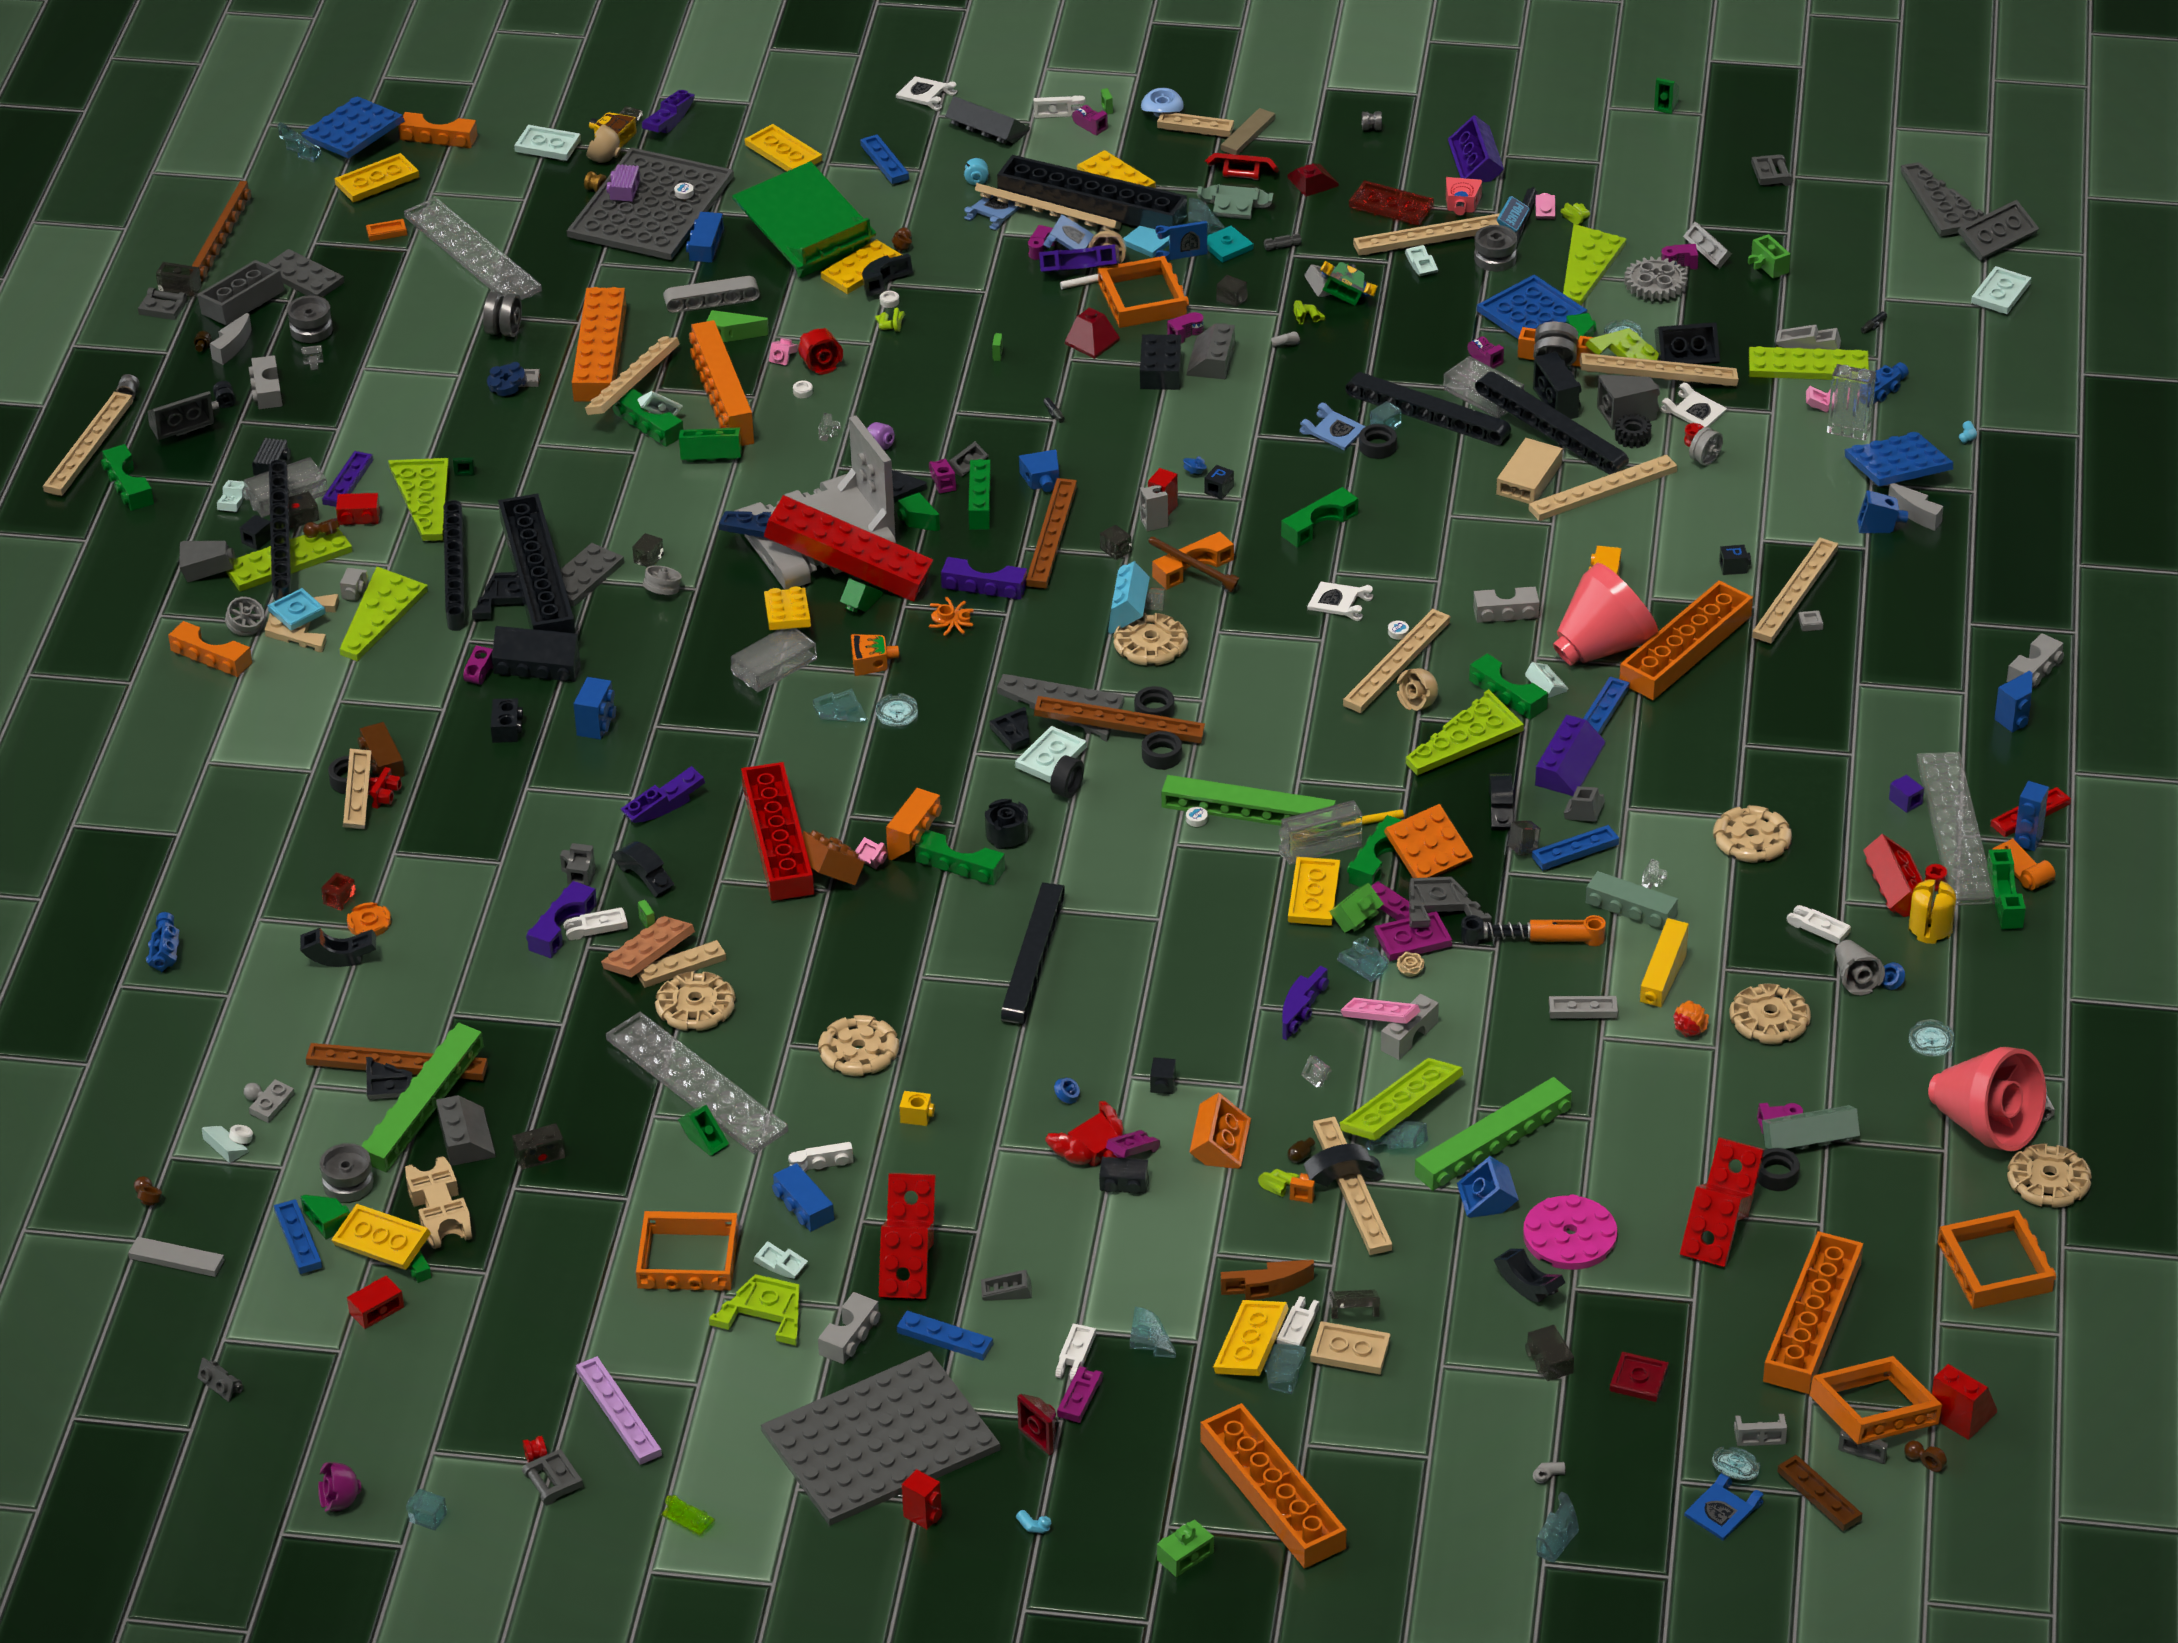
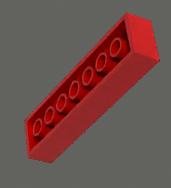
M785 495L782 496L768 519L764 537L913 602L928 578L933 559Z
M784 762L741 768L743 791L771 901L813 895V874Z

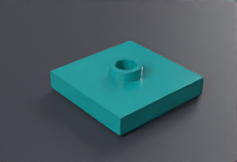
M1232 226L1207 236V250L1222 263L1254 249V244Z

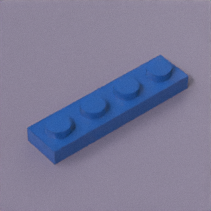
M878 134L860 139L862 148L891 184L909 179L908 171Z
M1609 677L1583 719L1587 720L1599 735L1629 690L1630 682Z
M1607 825L1532 851V858L1543 871L1619 845V837Z
M294 1199L274 1205V1212L299 1274L322 1268L321 1259L297 1200Z
M906 1311L897 1325V1333L982 1361L993 1346V1338L910 1311Z

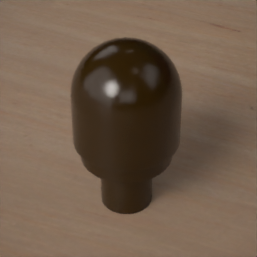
M207 331L198 332L194 339L195 349L198 352L208 348L211 342V335Z
M1309 1137L1305 1141L1300 1140L1288 1149V1159L1293 1163H1300L1306 1159L1311 1153L1310 1148L1315 1145L1314 1139Z

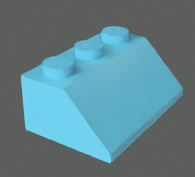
M1135 561L1128 565H1123L1118 570L1108 628L1110 634L1114 633L1118 626L1121 629L1143 617L1150 577Z

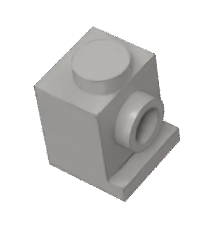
M346 569L340 582L342 599L358 601L361 593H364L365 588L369 584L367 570Z

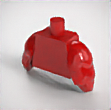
M1099 1101V1113L1068 1132V1135L1065 1133H1048L1045 1141L1058 1156L1065 1158L1072 1164L1097 1166L1101 1163L1102 1157L1119 1158L1107 1149L1106 1145L1108 1139L1124 1134L1123 1122L1118 1118L1116 1110L1106 1101Z

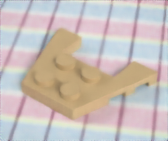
M338 594L313 597L325 608L326 612H336L339 602ZM270 613L265 627V636L287 643L294 641L304 648L311 646L317 652H323L326 643L325 634L307 633L310 622L291 631Z

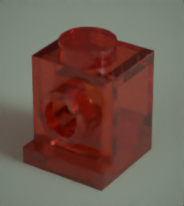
M336 872L321 888L323 904L342 911L344 909L343 905L356 893L354 879Z

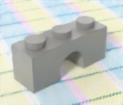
M275 355L251 358L252 366L249 367L253 401L258 402L259 409L282 406Z
M1536 587L1515 588V596L1511 599L1497 597L1495 590L1474 591L1473 608L1477 623L1539 618V599Z
M2041 633L2031 643L2029 658L2019 655L2009 665L2007 682L2030 670L2033 673L2032 688L2035 685L2037 686L2046 674L2048 675L2057 663L2059 664L2064 657V652H2062L2063 642Z
M1419 994L1410 1003L1416 1004L1420 1008V1012L1407 1024L1390 1022L1381 1031V1051L1400 1060L1412 1048V1040L1416 1031L1426 1034L1438 1023V1002Z
M853 1292L842 1306V1321L846 1326H837L829 1323L818 1338L819 1355L842 1364L849 1357H852L856 1352L857 1346L867 1338L869 1330L880 1319L878 1301Z

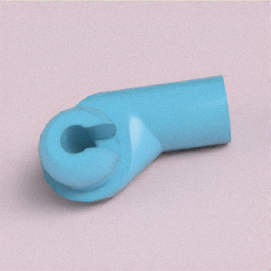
M1971 421L1964 422L1963 433L1959 434V438L1965 444L1977 437V431Z
M1025 1510L1019 1511L1016 1515V1519L1028 1532L1044 1534L1050 1529L1051 1520L1047 1516H1041L1038 1520H1033Z

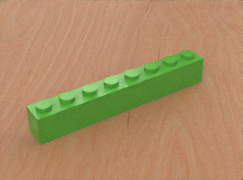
M1167 775L1161 791L1162 808L1187 811L1192 807H1201L1207 811L1208 815L1285 827L1303 825L1307 829L1320 830L1323 833L1331 832L1335 819L1336 800Z
M458 1022L455 1028L448 1032L444 1042L437 1046L434 1055L429 1061L424 1063L417 1077H413L410 1086L405 1092L400 1094L398 1101L387 1111L382 1122L375 1126L368 1140L362 1143L361 1146L369 1153L372 1167L387 1173L437 1108L436 1100L442 1099L447 1095L484 1047L481 1031Z
M1555 1077L1550 1078L1416 1158L1415 1176L1432 1191L1440 1186H1444L1448 1181L1464 1174L1465 1171L1473 1166L1479 1165L1489 1156L1497 1154L1503 1148L1514 1144L1518 1139L1532 1133L1543 1124L1549 1123L1558 1115L1567 1112L1571 1108L1572 1091Z

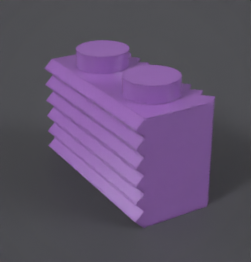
M618 164L615 171L611 172V182L607 183V193L610 194V200L633 202L640 182L638 165L635 167L634 165L624 166L623 164Z

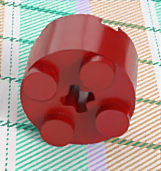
M814 329L800 337L799 355L808 368L815 373H830L837 368L836 365L839 361H842V346L828 329Z

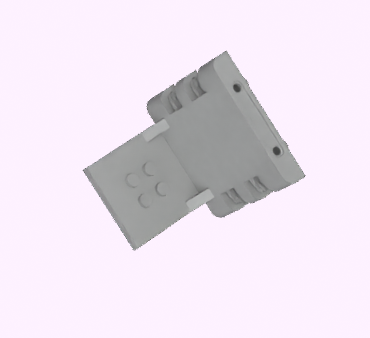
M856 415L849 417L851 470L845 475L820 482V488L814 489L813 495H810L808 492L801 494L799 490L783 495L896 543L891 459ZM759 502L735 511L752 512L753 515L763 512H771L772 514L776 507H773L771 504L764 506ZM745 535L785 590L794 586L811 583L810 572H815L818 565L823 569L829 567L834 575L844 572L770 539Z

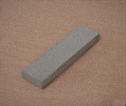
M142 1237L136 1238L128 1252L129 1259L216 1277L225 1261L222 1254Z

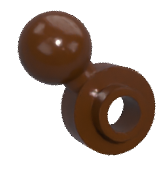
M905 227L900 228L892 238L893 246L898 250L909 249L912 243L911 231Z
M338 518L329 519L319 524L308 522L303 527V533L308 538L316 537L319 532H325L326 535L337 532L340 524Z
M141 1176L135 1180L134 1189L138 1193L137 1197L141 1200V1203L152 1206L160 1202L162 1191L153 1187L148 1177Z
M1916 1440L1909 1441L1904 1447V1453L1909 1459L1917 1460L1921 1458L1925 1467L1931 1471L1939 1472L1947 1463L1945 1453L1938 1447L1930 1446L1924 1450L1923 1445Z

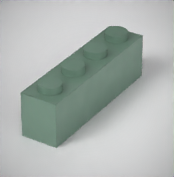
M1599 871L1596 872L1586 887L1587 904L1660 929L1664 928L1667 918L1674 920L1677 915L1678 898Z
M1850 1105L1762 1120L1765 1147L1768 1149L1782 1148L1787 1150V1148L1795 1147V1149L1809 1148V1144L1817 1143V1145L1823 1146L1831 1144L1832 1140L1839 1139L1840 1142H1847L1853 1140L1855 1136H1860L1857 1109Z

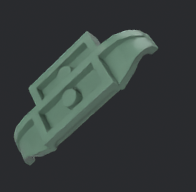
M1220 184L1207 188L1198 186L1197 191L1198 198L1204 202L1214 204L1213 216L1251 220L1253 208L1268 207L1271 205L1273 193L1267 194L1258 188Z

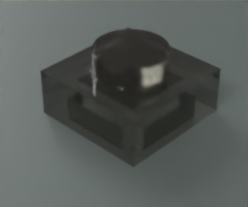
M627 106L619 113L635 117L636 123L643 117L642 110Z

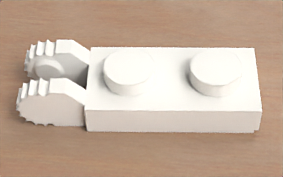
M1080 95L1073 97L1034 98V118L1069 117L1075 110L1082 107H1071V105L1083 104L1086 102V98Z
M1797 905L1793 910L1794 912L1790 913L1786 918L1791 926L1801 927L1836 944L1842 942L1851 931L1850 925Z
M623 908L580 915V917L567 919L563 924L566 929L567 939L578 940L583 936L628 928Z
M850 1142L807 1148L791 1153L788 1156L789 1166L797 1163L804 1172L809 1169H822L824 1167L853 1163V1151Z
M1300 1296L1277 1337L1278 1346L1300 1351L1318 1312L1319 1301L1313 1300L1309 1310L1303 1309L1306 1304L1305 1297Z
M1078 1324L1072 1325L1059 1356L1055 1375L1057 1378H1062L1066 1365H1071L1070 1380H1073L1079 1366L1083 1367L1096 1336V1328Z

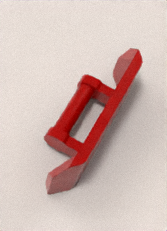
M1214 153L1205 160L1208 166L1224 163L1223 177L1230 176L1259 180L1260 167H1270L1274 172L1279 171L1275 163L1267 157ZM1229 165L1255 166L1254 171L1229 169Z

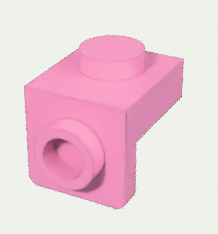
M1548 193L1536 195V219H1555V195Z
M785 338L772 342L769 362L788 365L789 355L797 352L798 345L793 344L792 340Z
M1809 386L1806 390V404L1824 412H1828L1831 406L1834 407L1838 401L1837 387L1832 386L1828 393Z
M865 837L856 849V852L859 853L858 857L865 861L864 864L874 869H877L879 864L884 863L888 854L884 843L880 842L878 845Z

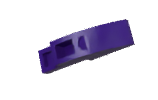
M678 90L661 102L660 109L642 121V128L658 133H668L684 117L695 98V94L688 93L686 90Z
M691 766L661 788H658L656 785L652 786L622 807L621 811L633 823L661 817L689 802V794L705 784L704 777Z
M1319 966L1309 978L1300 975L1290 988L1282 1013V1038L1284 1040L1295 1034L1300 1025L1310 1018L1312 1014L1311 1004H1313L1321 991L1326 990L1329 984L1327 968Z

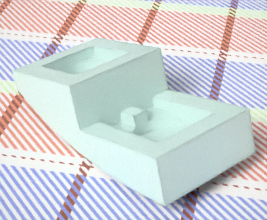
M1424 245L1406 249L1405 255L1419 276L1438 272L1432 255H1428Z
M228 480L223 486V495L217 502V510L237 512L245 497L248 482Z
M768 1241L755 1255L753 1260L774 1273L793 1279L808 1262L792 1250L788 1249L784 1252Z

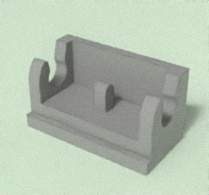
M1161 486L1140 488V520L1146 531L1168 527V494L1166 492L1154 493L1155 491H1160Z
M1779 1414L1777 1422L1742 1423L1741 1416H1735L1734 1431L1737 1446L1786 1444L1787 1424L1784 1414Z

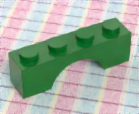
M631 388L613 404V411L617 416H620L665 447L679 440L680 430H683V421L670 412L664 414L646 412L638 402V398L643 395L635 389Z
M123 444L103 450L104 459H101L104 471H107L110 481L114 482L117 493H121L124 505L127 504L131 511L153 505L152 488L146 478L129 476L134 471L132 455L127 446Z
M970 460L969 530L990 529V460Z
M1341 487L1281 520V536L1298 548L1313 540V526L1326 520L1345 522L1358 515L1359 498Z
M1488 653L1470 664L1469 681L1484 691L1489 689L1502 703L1517 711L1520 715L1531 720L1548 709L1547 691L1534 683L1518 685L1506 681L1502 678V662Z
M1387 815L1382 822L1378 823L1374 834L1368 837L1366 845L1359 849L1357 857L1347 867L1350 884L1362 887L1369 883L1372 886L1382 879V861L1378 857L1387 852H1396L1384 830L1386 827L1402 821L1401 819Z
M926 830L920 841L915 845L916 862L993 886L1005 871V853L989 848H983L974 853H959L947 845L946 835Z
M2011 849L1989 850L1986 870L2001 929L2023 928L2026 908L2022 894H2017L2014 860Z

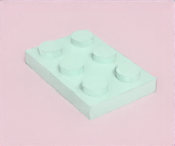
M528 125L514 145L515 152L567 161L581 141V136L579 133Z
M1995 266L1973 294L1971 303L1999 313L2008 314L2031 284V277Z
M1051 726L1015 761V768L1050 782L1054 767L1059 759L1064 755L1076 758L1087 748V741Z

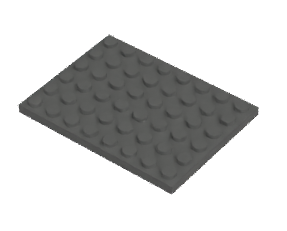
M631 147L618 164L639 166L640 182L633 202L610 200V194L607 193V183L611 182L610 174L568 228L567 237L672 260L690 236L691 230H694L695 219H698L700 212H708L734 177V171ZM679 183H690L693 185L694 195L689 199H679L675 196L674 188Z
M930 1351L761 1424L762 1433L829 1526L902 1494V1483L916 1469L936 1479L1000 1450L999 1441Z

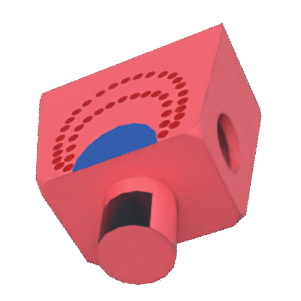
M1446 177L1447 210L1454 211L1457 215H1463L1465 212H1474L1482 197V180Z

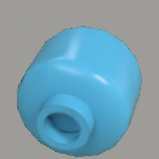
M973 158L967 161L964 167L965 180L976 186V183L984 184L987 181L989 175L987 163L980 158Z

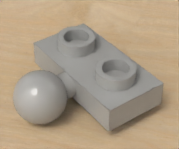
M276 1079L264 1092L257 1083H249L244 1088V1096L248 1100H256L249 1107V1114L267 1123L294 1095V1088Z

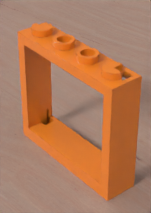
M1165 256L1098 268V284L1119 328L1177 318L1187 314L1188 297L1184 296L1183 287L1178 284L1177 275L1173 274L1172 265L1167 262ZM1162 274L1174 299L1125 308L1113 283Z
M2019 1210L1939 1227L1938 1245L1973 1309L2053 1292L2054 1280H2056L2055 1270L2050 1268L2045 1252L2040 1250L2036 1236L2032 1235L2029 1230L2028 1221L2022 1217ZM2014 1230L2038 1274L1981 1286L1958 1242Z
M644 1211L636 1267L637 1288L731 1290L739 1231L738 1214ZM650 1220H655L656 1223H650ZM652 1234L729 1236L725 1271L647 1269Z
M1894 1356L1814 1375L1810 1390V1396L1857 1445L1937 1425L1942 1404ZM1889 1379L1914 1405L1862 1418L1837 1392Z

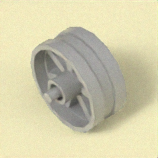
M1703 427L1691 442L1689 448L1690 458L1705 466L1711 464L1721 451L1723 445L1722 434L1709 427Z
M649 566L645 569L643 586L647 590L658 594H677L682 576L678 571L666 566Z
M250 597L235 598L227 608L225 623L235 634L241 636L253 635L259 631L262 625L264 610L259 602ZM252 619H259V622L255 623Z

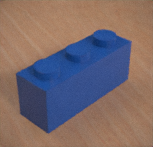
M700 212L698 219H695L694 230H691L690 241H687L686 252L689 253L690 261H713L724 230L723 213Z
M2031 781L2027 782L2020 795L2014 840L2022 848L2035 851L2043 836L2049 787Z
M797 1163L773 1174L774 1185H772L774 1194L784 1201L787 1209L793 1211L799 1223L805 1225L810 1232L834 1221L833 1203Z

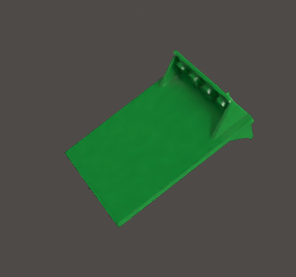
M811 161L732 195V199L795 267L799 278L846 258L869 244L870 239L876 236V231L870 226V219H864Z

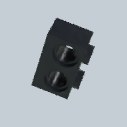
M518 698L493 699L490 726L492 743L518 742V733H522V721H519V719H523V707H519Z

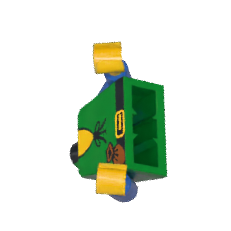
M1325 261L1320 269L1322 271L1321 276L1327 279L1322 290L1354 306L1360 296H1374L1378 288L1374 284L1366 283L1364 281V273L1357 270L1356 266L1352 263L1345 264L1339 262L1335 267Z

